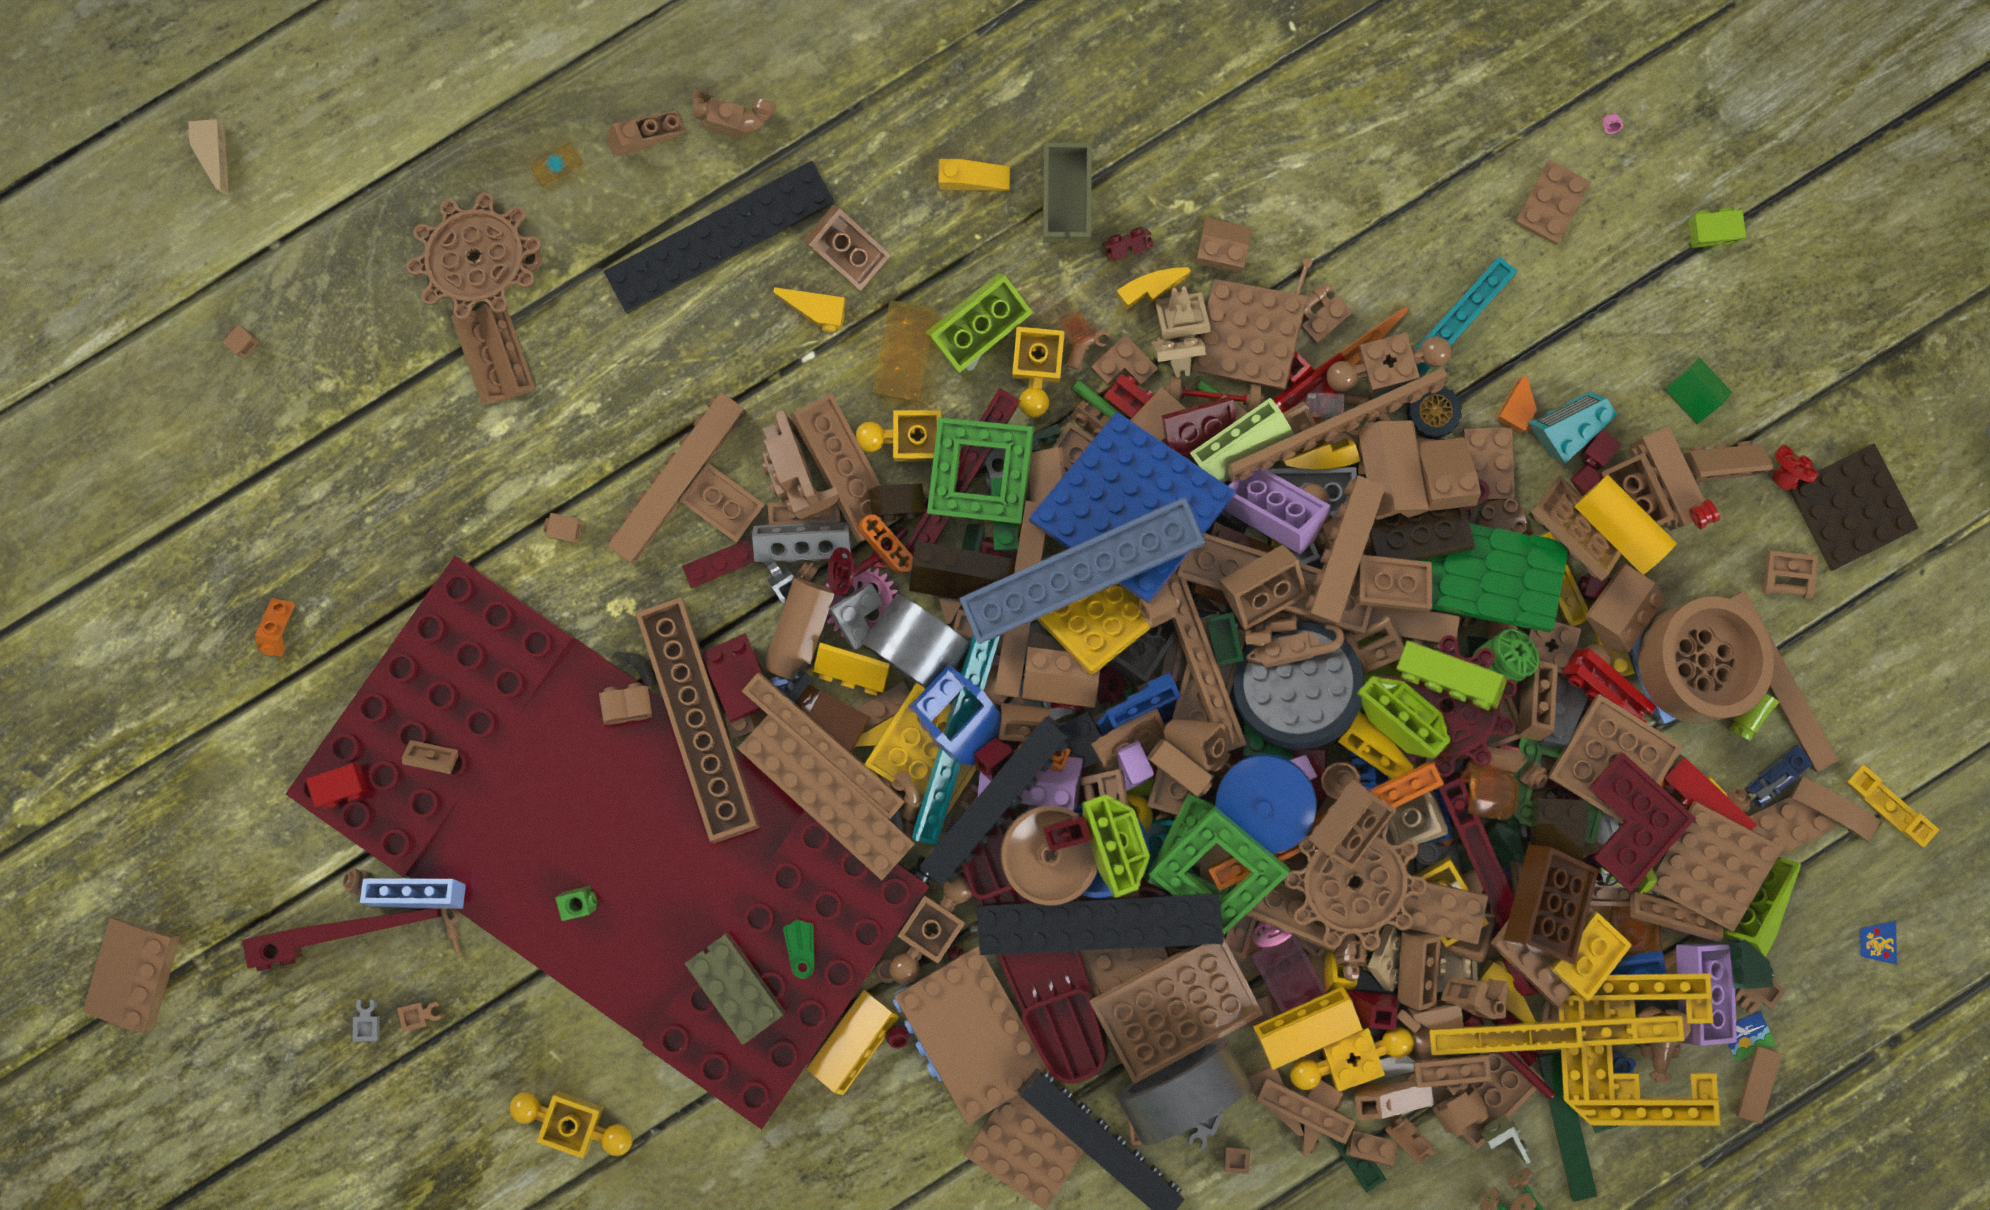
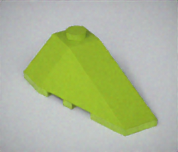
M1778 857L1734 932L1723 927L1724 938L1743 951L1765 958L1777 936L1801 864Z

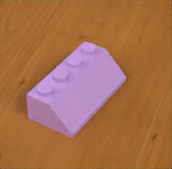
M1261 469L1253 472L1245 480L1237 479L1228 485V487L1236 492L1235 496L1224 508L1225 512L1299 554L1316 540L1330 511L1329 504L1268 470L1261 471Z
M1068 756L1062 772L1049 769L1045 773L1041 771L1036 777L1039 780L1030 791L1025 790L1020 795L1023 799L1020 803L1035 806L1052 805L1064 807L1072 811L1075 810L1079 804L1083 758ZM981 772L978 796L991 782Z
M1694 943L1676 945L1677 974L1710 973L1713 1023H1691L1690 1033L1684 1038L1685 1041H1679V1043L1698 1046L1736 1043L1734 944ZM1678 999V1010L1687 1016L1686 999Z

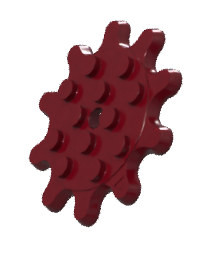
M1446 635L1440 640L1438 651L1440 653L1488 670L1495 660L1494 652L1489 648H1482L1473 657L1465 658L1460 655L1458 641L1454 636ZM1384 676L1381 678L1404 681L1442 713L1450 742L1435 758V767L1440 776L1446 777L1451 775L1454 771L1455 760L1461 755L1470 756L1479 766L1488 765L1492 760L1491 752L1486 745L1488 737L1493 734L1510 736L1516 730L1515 722L1511 718L1502 715L1499 708L1500 703L1504 699L1516 694L1517 686L1510 679H1506L1507 683L1497 709L1490 707L1488 711L1475 706L1471 699L1466 698V701L1463 702L1452 698L1449 691L1443 690L1442 693L1430 690L1421 681L1417 685L1404 680L1403 677ZM1445 699H1450L1454 703V709L1449 713H1444L1440 709V704ZM1402 748L1400 749L1410 763H1413L1419 756L1409 754Z

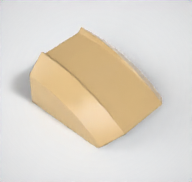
M1433 790L1395 807L1396 812L1388 821L1386 840L1391 845H1399L1406 840H1411L1417 845L1448 834V826L1441 811L1438 798Z

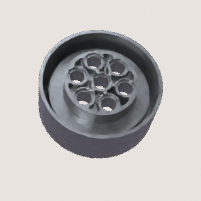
M1219 1038L1135 1084L1131 1082L1119 1093L1118 1100L1140 1142L1147 1145L1177 1136L1211 1119L1238 1101L1250 1089L1251 1083L1226 1038Z

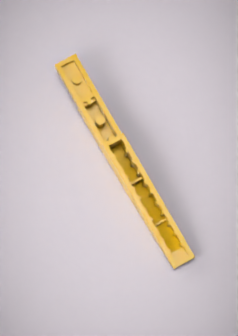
M1682 1015L1580 1019L1429 1030L1432 1055L1685 1041Z

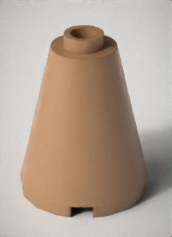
M1173 719L1164 728L1165 740L1205 770L1218 771L1229 760L1231 754L1227 752L1229 746L1234 745V733L1231 727L1224 723Z

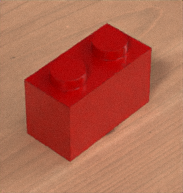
M352 763L306 779L314 807H323L324 810L339 806L338 801L347 799V802L362 798L361 793L368 791L360 763Z

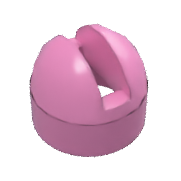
M1607 114L1603 118V128L1607 134H1615L1623 128L1622 119L1618 114Z

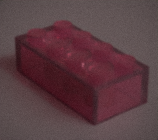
M1291 935L1287 940L1278 945L1258 947L1248 953L1281 1014L1327 994L1296 936Z

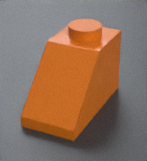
M1523 375L1517 380L1495 419L1508 428L1512 427V430L1518 434L1525 430L1529 431L1531 427L1527 422L1533 419L1536 420L1533 416L1537 409L1529 380L1526 376Z

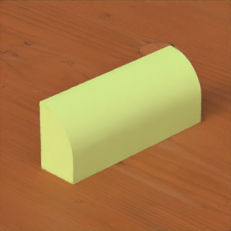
M1270 397L1190 454L1200 468L1224 483L1230 479L1227 475L1229 464L1294 435V432L1281 410Z

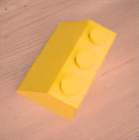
M820 643L813 672L819 674V679L832 682V678L842 680V686L854 689L855 685L865 687V693L877 696L878 692L884 693L892 665Z

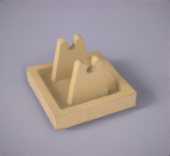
M1183 286L1181 292H1177V289L1173 288L1171 297L1155 300L1163 340L1210 332V323L1202 292L1188 294L1186 287Z
M1198 335L1164 340L1162 337H1158L1157 341L1151 342L1152 351L1157 361L1169 360L1177 378L1180 377L1181 370H1184L1186 376L1190 375L1191 357L1206 355L1205 345Z
M1384 926L1380 936L1379 947L1374 950L1371 960L1366 959V964L1362 965V969L1370 971L1382 988L1389 992H1394L1396 984L1399 983L1401 936L1394 926Z
M1440 950L1437 992H1444L1449 977L1477 981V961Z

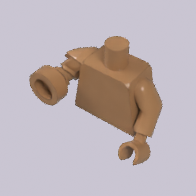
M695 87L691 98L693 101V115L701 120L699 128L743 140L744 133L757 131L758 128L763 127L768 118L774 116L776 109L774 103L764 99L753 100L751 110L754 113L746 111L745 107L715 98H711L705 103L708 91H701L697 89L698 87Z

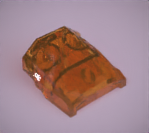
M1470 763L1471 782L1468 813L1480 817L1509 820L1518 808L1519 783L1516 778L1507 770Z

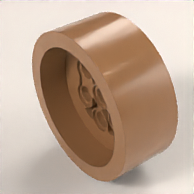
M1709 596L1673 606L1658 614L1643 633L1639 646L1638 665L1643 685L1651 699L1660 709L1678 720L1699 724L1739 716L1755 707L1762 700L1770 686L1774 671V655L1770 638L1764 626L1748 608L1728 598Z

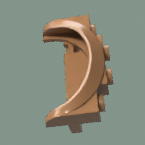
M784 410L776 412L777 422L763 428L766 435L763 438V442L767 450L762 453L764 462H761L765 474L771 477L772 482L769 483L774 497L778 496L782 502H786L789 512L791 514L795 513L799 519H802L835 504L839 499V494L836 487L816 492V489L811 484L812 477L797 439L799 431L792 418Z

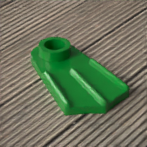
M797 919L783 927L794 975L798 978H807L814 971V924ZM800 963L807 965L805 972L799 970L798 965Z

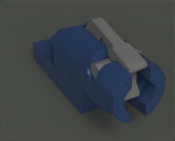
M1794 745L1758 772L1759 776L1745 787V792L1747 794H1755L1756 797L1751 801L1758 807H1763L1772 798L1779 795L1789 785L1799 779V775L1812 766L1813 763L1799 745Z

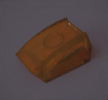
M1611 906L1609 924L1632 944L1624 956L1657 951L1663 952L1662 927L1660 925L1630 917V907Z

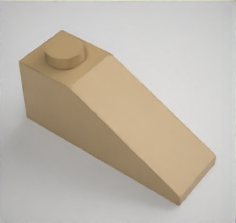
M217 119L188 121L189 129L186 130L187 142L190 144L216 190L223 195H229L225 126Z

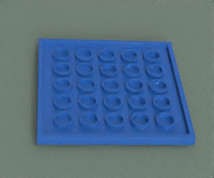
M1116 412L1029 517V522L1070 549L1186 497L1200 531L1204 535L1235 496L1236 491ZM1190 551L1118 584L1149 604Z

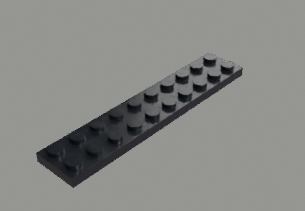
M811 160L603 272L624 311L628 314L835 204Z
M1220 893L1071 900L1059 905H1042L1031 902L976 906L980 955L1224 943Z

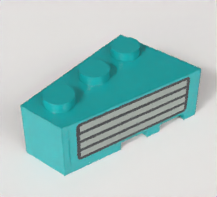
M1589 391L1565 403L1564 407L1556 411L1551 410L1546 413V416L1538 420L1533 419L1527 423L1548 455L1566 463L1611 422L1617 414L1607 398Z

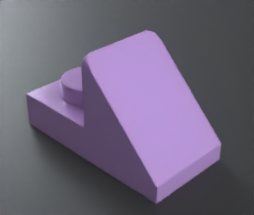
M1139 741L1116 750L1118 765L1123 773L1126 791L1148 781L1147 778L1153 776L1152 768Z

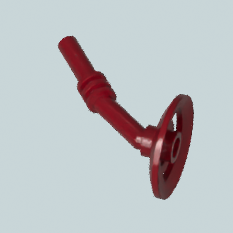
M900 527L894 533L899 541L908 534L907 530L903 527ZM888 539L884 544H881V547L889 551L892 547L891 541ZM845 547L836 548L828 564V583L835 595L846 594L853 578L877 563H882L884 560L876 551H873L871 553L872 556L854 566L850 551ZM842 554H846L848 560L843 559ZM841 583L846 584L844 589L839 587Z

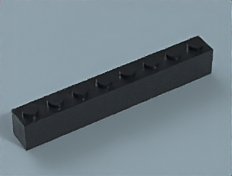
M1050 716L1045 717L933 849L920 867L939 884L943 885L948 881L952 883L961 873L958 870L963 863L969 864L975 857L976 853L973 851L978 845L983 847L991 838L989 832L993 827L999 828L1007 819L1004 814L1009 808L1014 810L1023 800L1020 795L1025 790L1030 791L1039 781L1036 779L1037 775L1041 771L1045 773L1053 765V756L1057 752L1062 754L1070 743L1067 740L1071 734Z
M1036 1068L1018 1089L1020 1096L1151 1210H1177L1185 1201L1180 1193L1182 1188L1173 1180L1167 1182L1163 1178L1164 1173L1156 1165L1153 1164L1150 1167L1144 1162L1147 1158L1139 1150L1135 1149L1132 1151L1128 1148V1141L1119 1133L1113 1135L1109 1131L1111 1127L1102 1118L1099 1117L1096 1120L1090 1115L1093 1111L1085 1103L1081 1102L1078 1104L1072 1099L1074 1094L1065 1086L1062 1088L1058 1087L1054 1083L1056 1079L1047 1070L1042 1073Z

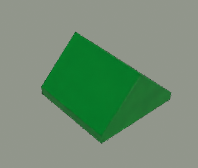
M1700 357L1664 389L1696 424H1699L1719 408L1732 393Z

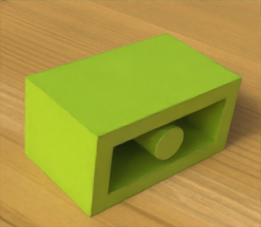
M1733 207L1722 208L1719 212L1711 213L1710 210L1697 211L1688 220L1692 248L1735 244L1746 238L1743 210H1734Z

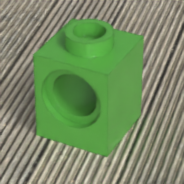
M590 886L562 892L555 897L562 921L589 915L596 910L597 897L591 891ZM574 898L582 901V908L575 905Z

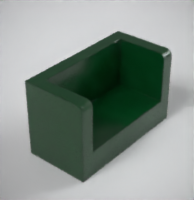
M1233 612L1206 618L1217 666L1244 661Z

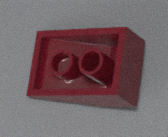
M746 633L701 652L730 723L761 710L756 703L742 692L758 672L765 677L756 651Z

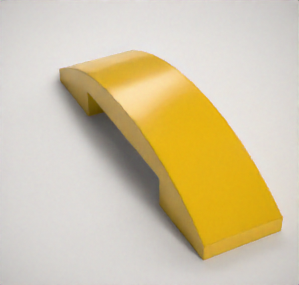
M1862 764L1850 777L1847 784L1890 825L1924 848L1940 829L1921 813L1917 814L1882 784V779Z

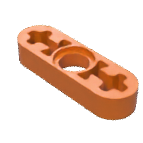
M868 515L859 521L858 530L860 534L895 573L903 574L912 569L913 556L878 516ZM873 522V530L868 531V523ZM879 532H882V533H883L882 535L878 536L876 539L874 538V536L878 535L877 533H879ZM883 538L891 541L892 547L889 551L881 547V540ZM896 550L899 551L895 554V556L890 557V554L894 553ZM905 558V566L900 567L898 565L899 559Z

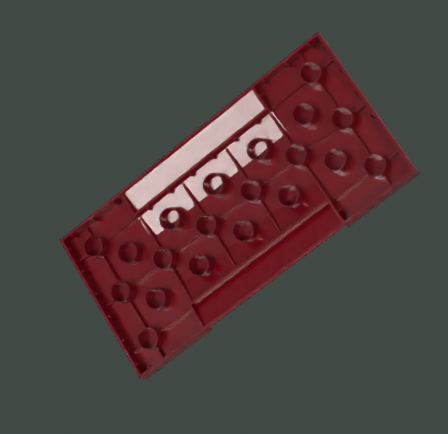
M454 556L295 779L286 795L402 877H410L411 879H454L466 884L463 909L455 910L643 1041V1047L762 1130L930 884L916 877L899 862L883 880L878 878L749 758L735 748L734 750L760 828L715 844L710 842L664 699L648 688L652 718L604 725L599 693L604 692V689L608 687H618V690L627 689L630 684L640 682L460 557ZM410 740L458 750V758L451 773L447 774L402 764V756ZM352 763H360L368 788L367 792L361 793L362 798L347 802V799L338 801L339 806L324 810L323 807H314L306 779ZM590 886L591 891L597 897L596 910L589 915L562 921L555 897L562 892ZM574 898L575 905L582 908V901ZM797 919L814 924V971L807 978H798L794 975L783 927ZM728 932L786 1012L782 1017L743 1045L685 965L686 962ZM800 963L798 968L800 971L805 972L807 965Z

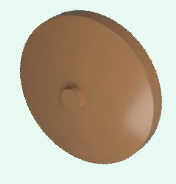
M1039 806L1021 814L1007 829L1000 852L1002 870L1011 887L1027 900L1042 905L1063 904L1081 895L1093 881L1098 868L1089 842L1050 851L1043 831V827L1078 815L1074 811L1059 806Z

